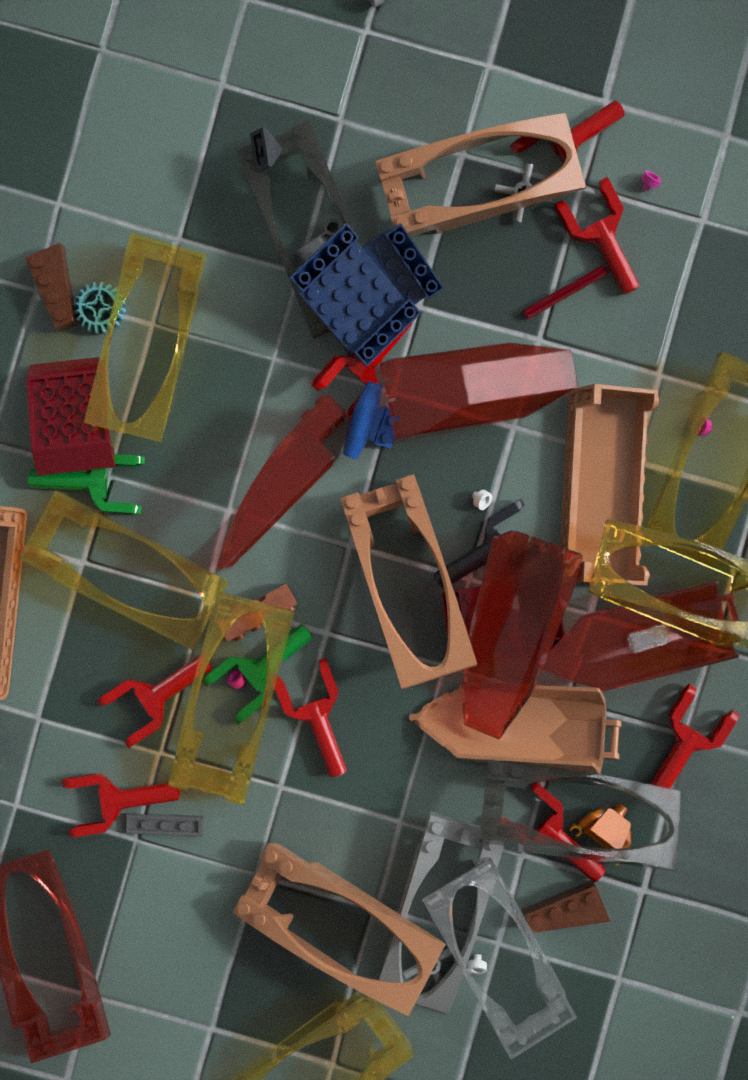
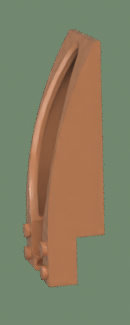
M566 113L538 117L466 133L375 161L389 207L392 224L395 226L401 223L410 237L435 229L439 234L586 189ZM508 136L548 140L560 145L566 151L567 159L559 170L532 187L512 196L473 206L443 207L428 205L410 211L402 179L421 174L423 179L426 178L423 166L432 160Z
M415 475L397 479L395 484L361 495L357 492L340 498L401 689L476 666L477 662ZM404 506L411 532L413 534L420 532L434 555L444 585L448 613L447 651L442 663L436 667H429L415 657L395 630L384 610L372 573L370 548L375 546V541L367 517Z
M268 843L260 859L262 863L246 894L242 895L233 914L323 972L370 998L409 1016L446 944L320 863H308L279 843ZM281 876H284L291 882L309 884L333 892L368 912L383 924L413 955L418 966L417 976L408 982H389L355 975L288 930L294 917L293 914L282 915L267 905Z

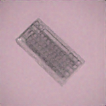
M665 624L627 635L632 653L670 643Z

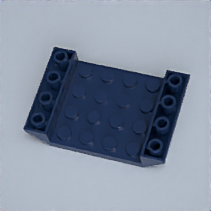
M345 223L289 279L296 293L345 350L367 367L421 312L409 298L401 296L357 243L359 237Z
M401 223L383 231L362 246V249L401 296L409 298L414 305L425 297L430 299L444 289Z

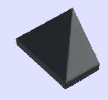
M262 127L250 133L255 170L258 173L272 167L283 150L267 128Z

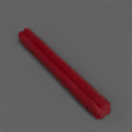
M605 265L596 268L524 309L523 315L526 319L532 318L606 276L609 273Z

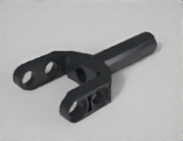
M522 499L490 516L487 520L483 543L446 565L451 584L490 561L521 567L550 549L547 542L536 544L512 559V554L498 530L493 528L519 512L525 506ZM438 570L434 572V576L441 588L444 589L442 577Z

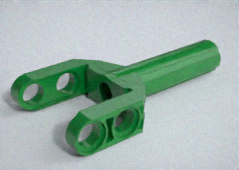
M115 454V464L117 466L138 467L145 465V457ZM108 468L38 476L36 469H30L28 472L27 481L29 488L86 491L103 512L141 514L142 506H136L132 503L104 502L107 499Z
M300 623L260 658L249 659L231 656L208 674L202 682L207 687L209 684L219 680L238 664V669L257 692H261L258 697L237 713L233 720L239 725L268 701L270 673L313 638L312 634Z

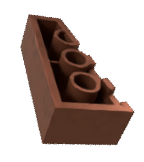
M59 242L25 257L55 329L62 332L78 325L77 316L74 314L75 307L73 306L72 285L69 278L65 247Z
M288 583L216 622L227 642L232 639L238 641L245 637L244 633L251 629L253 633L262 628L261 623L267 620L269 623L279 618L278 614L285 611L288 614L295 610V605L298 604V601Z
M592 881L522 909L531 933L611 922L598 889Z

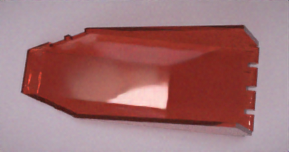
M510 342L401 357L380 363V373L383 375V380H392L391 382L384 383L387 399L395 398L396 400L388 402L391 418L399 417L398 421L392 422L395 444L526 418L568 394L572 389L578 388L571 350Z
M513 530L493 537L468 634L477 665L463 670L464 682L462 683V688L465 692V702L463 703L464 725L498 740L501 739L534 692L584 562L582 561L583 555L579 552L567 549L564 555L565 548L549 543L546 548L547 541L532 536L530 542H528V534Z

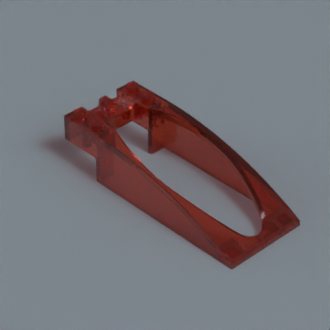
M329 394L325 397L321 395L315 401L316 406L311 411L308 409L301 415L300 418L302 420L275 449L251 484L225 539L217 565L220 571L230 570L336 463L335 457L322 444L347 417L345 410Z
M50 850L0 865V979L13 1029L22 1027L31 1063L106 1040L111 1035L87 947ZM14 871H23L32 876L48 892L60 909L81 988V1000L72 1005L70 1011L78 1010L81 1025L51 1034L46 1013L34 998L20 973L10 942L5 902L6 882L9 875Z

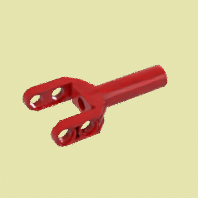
M614 100L570 129L576 152L580 145L625 117L624 109L618 101ZM521 136L510 145V148L514 154L521 153L541 139ZM548 141L564 164L567 159L564 148Z
M608 177L599 180L600 193L611 215L584 228L583 231H581L568 204L560 200L554 203L571 239L598 245L622 294L626 295L638 289L640 284L614 236L624 207Z
M412 323L367 367L353 356H333L314 378L311 386L316 391L327 387L343 367L347 368L364 385L368 381L379 384L376 377V367L411 327ZM359 397L348 409L346 418L349 421L351 420L354 408Z
M201 654L156 685L129 679L99 698L97 702L102 707L114 702L133 688L135 689L134 693L149 716L153 717L154 720L128 737L124 743L129 749L161 728L165 701L210 672L212 665L206 656Z
M325 657L319 659L320 672L330 696L328 698L325 696L299 706L294 710L284 681L281 680L279 675L272 677V681L284 714L310 724L329 777H336L344 774L347 768L328 720V715L339 691Z
M690 683L685 686L668 714L676 743L647 788L651 795L660 800H664L691 754L704 749L710 750L722 747L739 718L737 712L730 710L727 714L723 715L709 739L680 722L695 698L697 688Z
M101 773L61 779L62 788L66 787L68 789L100 784V804L105 821L80 824L68 829L70 838L105 833L123 809L178 801L180 798V789L177 781L120 790Z
M533 778L528 784L555 811L549 813L531 834L532 837L530 839L506 818L500 816L495 822L524 848L551 845L593 883L597 882L604 875L606 868L563 831V804Z

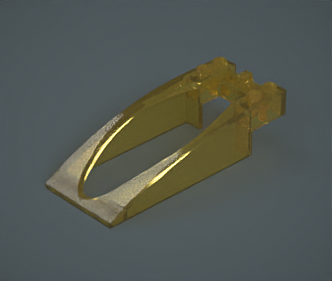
M130 233L84 423L162 442L200 291L198 288L207 254ZM148 259L181 269L176 289L179 304L178 337L170 369L152 404L137 421L124 423L118 419L112 407L108 377L109 349L113 329L121 307L131 289L142 275L144 260Z
M723 351L716 355L704 389L695 398L643 534L645 537L716 563L747 501L748 465L733 503L715 524L700 537L691 541H683L678 537L675 529V510L682 471L691 446L701 427L718 404L727 396L732 382L748 388V363Z
M55 490L19 558L53 576V580L191 650L194 649L229 583L228 580L59 490ZM65 517L80 524V527H101L129 535L160 552L186 575L203 599V611L193 618H176L129 606L95 587L66 558L48 550Z
M611 519L606 520L588 593L719 646L736 643L748 648V621L716 620L673 607L620 577L609 564V557L618 549L636 546H659L731 576L730 591L733 593L748 589L747 559L669 533Z
M218 592L190 692L168 786L186 791L188 788L201 790L203 793H212L226 797L225 801L244 806L256 760L260 753L295 611ZM254 612L261 618L266 634L267 679L265 695L254 732L248 744L241 746L232 773L196 764L199 748L205 735L204 733L194 731L195 708L202 678L217 646L240 616Z
M358 991L341 1005L338 1001H335L231 1080H262L277 1064L299 1049L319 1040L347 1033L364 1019L384 1046L376 1052L370 1047L369 1065L364 1072L353 1080L385 1079L415 1056L414 1047L384 1006Z

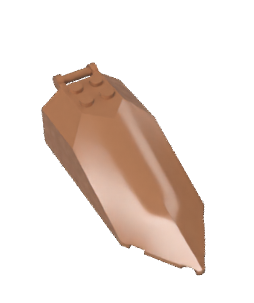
M464 682L459 685L460 688L445 693L423 706L419 712L411 713L409 716L410 721L419 726L421 730L449 750L456 758L544 772L600 775L603 760L618 761L620 755L618 753V740L622 721L606 719V701L600 688ZM606 727H611L610 752H604Z

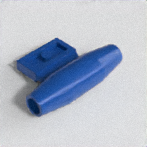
M372 381L367 382L357 400L346 432L343 455L358 459L368 439L374 444L388 448L392 447L404 412L387 406L379 407L382 385Z

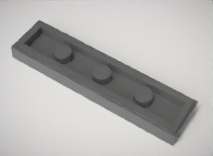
M127 813L125 833L202 837L204 816Z

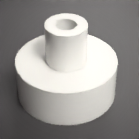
M486 490L475 491L472 495L474 506L480 510H485L491 504L492 494Z
M475 954L474 960L468 961L467 971L473 974H484L487 972V963L481 960V955Z

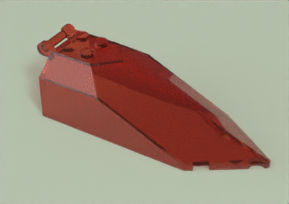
M711 579L582 615L575 625L552 648L543 661L539 663V669L582 685L600 688L604 692L739 658V654L735 650L730 634L744 630L735 605V594L733 592L719 596L717 590L718 580ZM724 601L727 602V606L733 626L729 628L727 626L725 615L721 605V602ZM654 631L656 632L655 634L657 635L655 638L651 636V635H653ZM646 637L647 642L644 644V647L641 643L642 639L644 640Z

